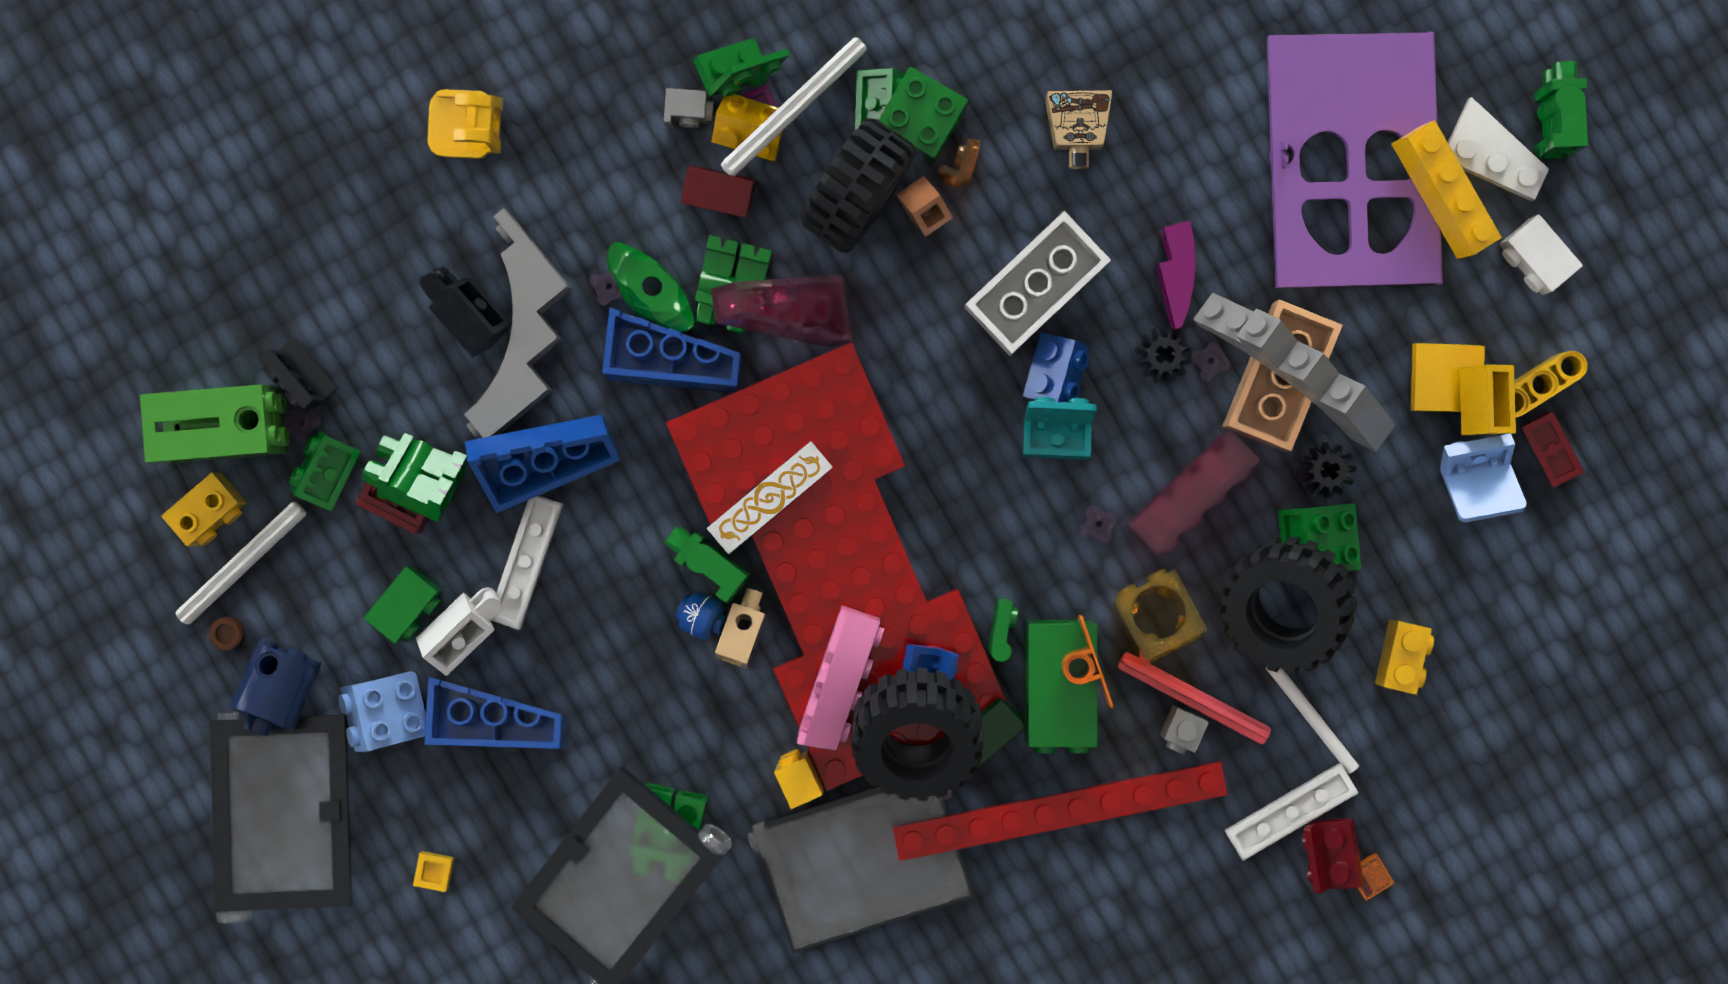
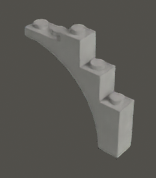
M1215 293L1210 295L1193 318L1199 327L1239 348L1291 384L1331 418L1350 440L1377 452L1395 427L1394 422L1365 385L1340 374L1324 353L1299 342L1282 320L1257 308L1253 312Z

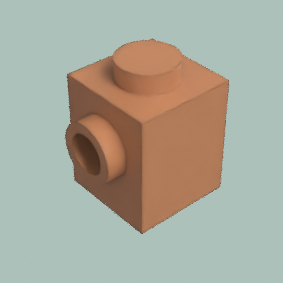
M922 176L896 194L909 218L925 237L953 218L942 197L925 176Z

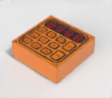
M1376 853L1360 861L1364 885L1357 889L1366 901L1395 884Z

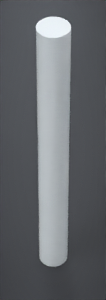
M1280 668L1278 672L1267 670L1348 774L1354 772L1359 767L1358 763L1283 668Z

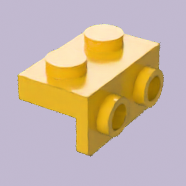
M733 94L723 97L716 112L711 142L736 149L778 108L740 95ZM782 132L756 156L775 162L779 152Z

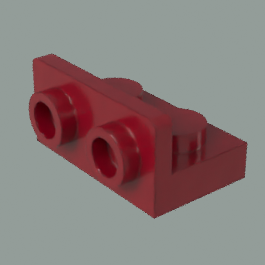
M1354 818L1317 820L1304 827L1302 844L1304 850L1308 851L1309 865L1307 875L1310 884H1313L1314 893H1323L1327 889L1362 887L1364 880Z

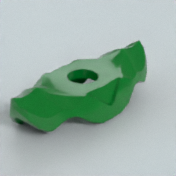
M614 242L610 245L607 252V266L617 282L621 296L629 307L642 318L655 322L664 328H671L682 333L691 330L695 326L694 316L689 302L675 278L659 262L643 252L621 242ZM648 278L657 279L662 287L661 292L656 296H649L643 291L642 283Z

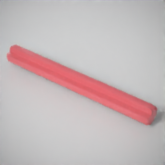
M1125 652L1118 663L1120 671L1259 744H1264L1271 732L1269 726L1129 652Z

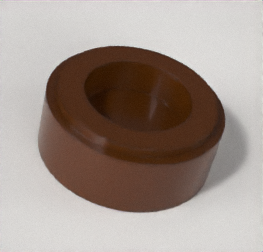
M234 617L219 618L211 625L209 638L217 649L224 651L232 650L243 643L245 628L242 622Z

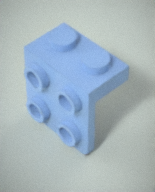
M1511 434L1490 435L1484 439L1468 442L1458 441L1444 446L1440 472L1460 521L1471 522L1519 513L1525 510L1526 501L1511 467L1515 447Z
M409 671L340 688L342 695H339V706L342 713L346 714L349 727L346 729V736L349 745L354 747L355 752H368L425 736L426 713L416 673Z

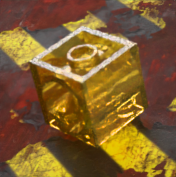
M1165 568L1147 577V584L1139 588L1132 584L1118 591L1117 599L1114 600L1113 609L1143 666L1198 640L1208 631L1176 570L1167 573ZM1149 594H1158L1163 598H1171L1176 602L1182 615H1179L1175 627L1178 631L1175 634L1166 638H1158L1157 635L1144 634L1139 630L1134 622L1133 615H1137L1140 605L1138 601L1142 597Z

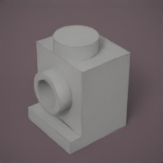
M666 88L664 123L667 127L674 128V121H678L679 126L686 128H698L699 123L707 124V121H713L714 101H709L707 91Z

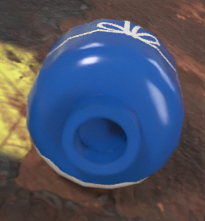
M696 592L691 596L686 595L676 612V619L679 620L680 629L702 641L710 640L715 634L721 635L727 617L724 616L725 606L723 602L703 592Z

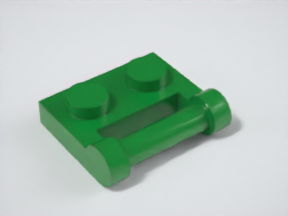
M996 596L988 650L996 661L1004 662L1010 658L1012 653L1011 647L1007 643L1009 628L1015 629L1018 608L1013 606V601L1010 598Z

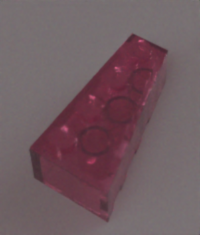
M842 275L741 281L711 289L715 320L718 324L823 347L852 342Z
M1233 431L1222 432L1126 526L1153 554L1158 555L1163 552L1166 555L1180 542L1177 537L1185 529L1188 531L1194 529L1203 520L1202 514L1210 506L1214 508L1221 503L1228 495L1227 491L1235 483L1237 485L1241 483L1252 472L1251 469L1260 459Z

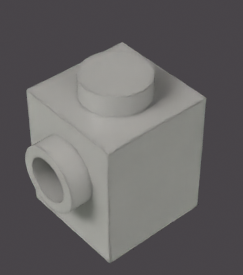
M1172 705L1159 735L1168 741L1166 747L1183 755L1186 749L1196 753L1209 722L1198 715Z

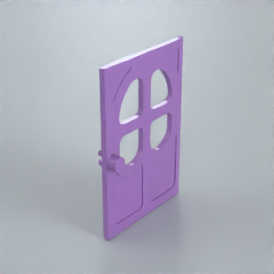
M1434 32L1267 36L1271 147L1269 161L1271 163L1275 288L1442 285L1441 230L1411 178L1408 180L1372 181L1366 175L1365 146L1367 140L1374 133L1385 131L1403 137L1417 127L1433 120L1437 123ZM1326 132L1336 135L1343 141L1346 148L1347 177L1345 181L1306 182L1302 178L1300 173V150L1310 137ZM1288 148H1289V149L1291 150V152H1292V159H1291V161H1290V153H1289V151L1287 150ZM1406 198L1410 200L1414 211L1405 237L1389 253L1380 254L1371 250L1368 243L1367 203L1369 200ZM1343 200L1347 203L1349 248L1344 254L1334 255L1326 252L1309 234L1301 213L1302 205L1305 201Z

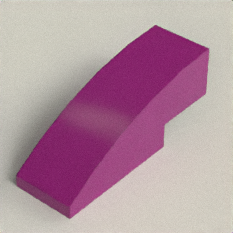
M1191 221L1166 226L1160 231L1167 261L1159 263L1155 268L1170 328H1173V331L1180 329L1184 324L1194 287L1195 245Z

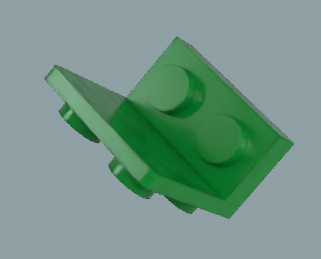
M755 38L700 54L693 61L709 97L721 93L723 97H728L739 92L742 86L750 84L751 88H756L767 83L770 80L768 76L783 68L781 64L790 54L788 49L762 56Z
M909 67L881 114L879 121L914 144L916 149L923 152L922 158L934 164L965 112L968 99L913 67Z
M1354 503L1278 510L1280 539L1282 543H1285L1288 537H1299L1300 543L1305 545L1308 540L1318 543L1317 549L1323 553L1327 549L1334 553L1336 556L1333 561L1337 565L1343 563L1348 571L1361 569L1356 505Z

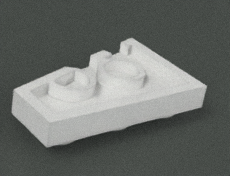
M1472 97L1467 100L1448 141L1463 170L1529 201L1535 200L1549 168Z

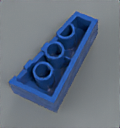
M611 307L609 308L602 374L607 381L732 393L740 391L743 366L741 353L702 339L687 336L671 328H664L650 323L648 320L627 315Z
M603 415L465 441L468 464L496 513L620 461L616 441Z
M428 677L424 745L566 749V715Z

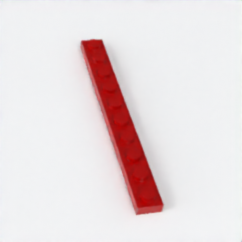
M1220 761L895 825L892 826L898 860L902 861L1226 796L1227 789L1222 764Z

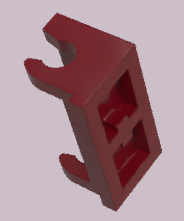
M690 165L687 167L680 203L746 218L748 212H750L757 179L740 175L732 177L726 172Z
M1548 410L1542 413L1539 418L1523 424L1521 428L1553 488L1585 473L1552 411Z
M367 482L355 502L356 505L414 534H422L429 518L395 504L389 499L384 500L377 497V487Z

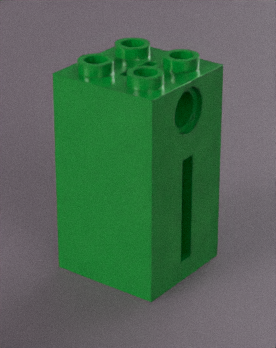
M1024 620V722L1026 724L1024 740L1028 747L1034 749L1035 753H1055V747H1066L1069 753H1089V747H1097V680L1085 684H1075L1069 681L1061 670L1062 659L1066 654L1087 646L1079 620ZM1084 620L1097 657V623L1092 620ZM1081 658L1074 659L1069 664V673L1075 677L1083 675L1087 669L1085 660Z

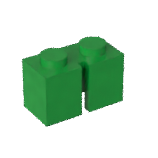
M414 565L406 566L366 614L364 619L394 644L402 642L404 639L408 642L420 629L421 626L417 623L421 616L425 613L430 616L440 605L442 600L438 597L444 590Z

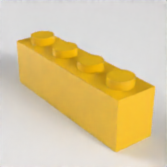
M1435 120L1417 127L1391 143L1457 259L1475 255L1502 238Z

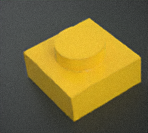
M421 851L418 857L413 886L447 892L455 857Z

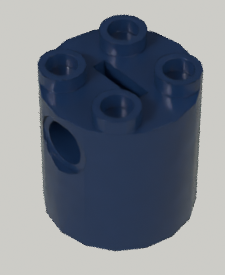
M260 638L229 708L245 715L246 720L242 728L256 734L269 737L270 732L275 728L293 732L322 663L308 658V655L292 648L285 650L279 648V645L274 642Z

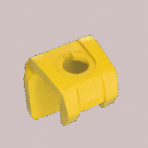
M449 89L437 91L429 105L428 146L431 151L440 157L481 159L488 153L500 154V125L503 98L487 95L482 91Z

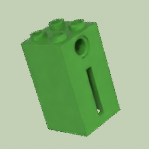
M260 384L140 394L145 463L170 464L286 454V446H289L290 443L289 430L284 426L283 413L287 411V400L279 387ZM158 422H162L163 432L157 431ZM177 425H180V431H177Z

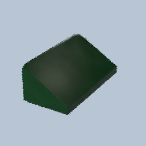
M1000 697L981 712L983 757L980 765L1026 728V724L1018 710Z

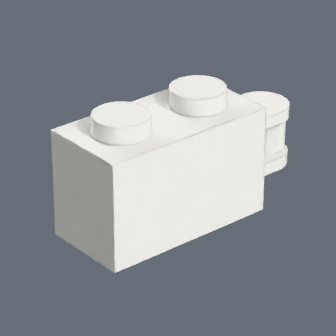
M489 587L483 588L472 598L463 592L416 637L422 657L447 676L494 631L491 619L501 609V603L495 590Z

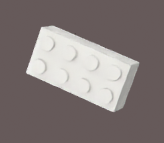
M1064 211L965 304L964 308L1011 356L1111 260Z

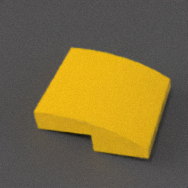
M1431 343L1412 344L1410 411L1461 412L1460 368L1484 365L1485 346Z

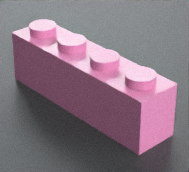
M841 605L798 731V744L837 750L839 742H846L851 728V724L847 723L846 720L850 710L855 711V705L859 697L862 696V692L857 691L861 678L867 680L873 664V660L868 659L872 646L878 648L884 632V628L879 627L880 618Z

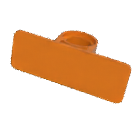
M1077 615L1087 646L1066 654L1062 659L1061 670L1064 676L1075 684H1085L1099 679L1107 704L1112 709L1114 706L1083 616ZM1077 658L1084 659L1087 664L1085 673L1077 677L1072 676L1069 673L1071 661Z

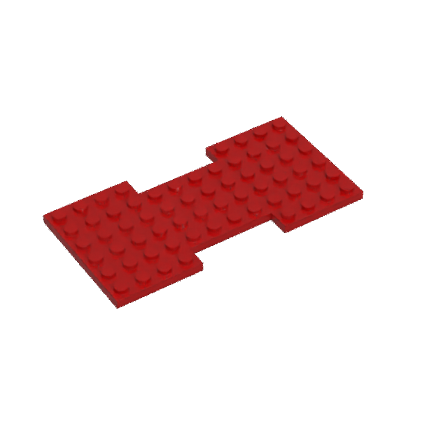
M852 342L666 422L710 525L810 441L833 466V468L752 534L803 652V655L773 668L799 728L841 605L880 618L879 627L884 628L878 648L872 646L868 659L873 660L867 680L861 678L857 691L862 692V696L864 695V690L870 684L875 683L878 685L879 678L887 674L894 676L898 670H902L907 644L938 647L958 654V670L955 678L963 683V689L967 688L973 693L975 702L979 704L981 712L999 697L1006 701L958 588L929 601L926 600L874 479L904 467L905 464ZM850 710L846 720L847 723L851 724L845 743L839 742L837 750L807 746L826 791L863 776L859 773L855 765V759L852 756L853 713L855 712L853 710ZM913 723L903 725L893 730L889 735L901 743L921 746L934 743L946 734L932 725Z

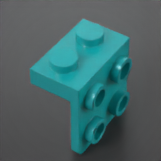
M1037 397L1034 401L1028 402L1024 416L1023 457L1090 460L1092 422L1097 412V405L1090 404L1089 400L1083 398H1073L1068 402H1055V399L1051 397Z

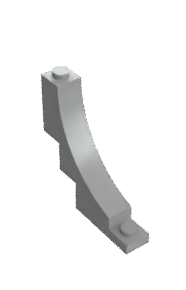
M504 208L493 217L499 223L495 229L507 243L512 240L514 241L510 247L501 253L511 286L513 303L512 328L507 351L497 375L478 402L464 414L470 421L466 424L467 428L477 439L501 434L553 391L532 365L562 341L561 337L542 314L572 290L515 218Z

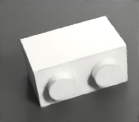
M1540 214L1529 218L1499 244L1504 250L1502 255L1505 260L1513 267L1518 266L1525 275L1524 281L1528 287L1536 293L1540 292L1541 295L1553 292L1583 266Z

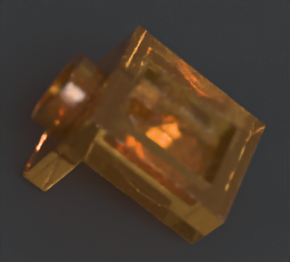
M968 138L966 147L959 146L955 165L960 166V170L940 165L938 177L944 178V184L957 188H962L963 184H971L981 148V141Z

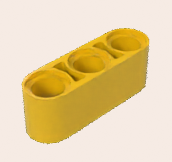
M1577 351L1558 353L1514 380L1515 416L1520 417L1581 379L1587 371L1586 358ZM1565 358L1569 359L1573 365V371L1569 376L1561 369L1562 361ZM1536 376L1540 377L1545 384L1541 394L1537 393L1533 388V380Z

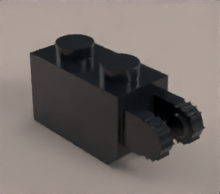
M444 266L433 270V274L430 272L421 276L420 287H422V290L425 291V294L433 302L429 309L472 358L492 348L512 325V322L474 279L463 278L458 280Z

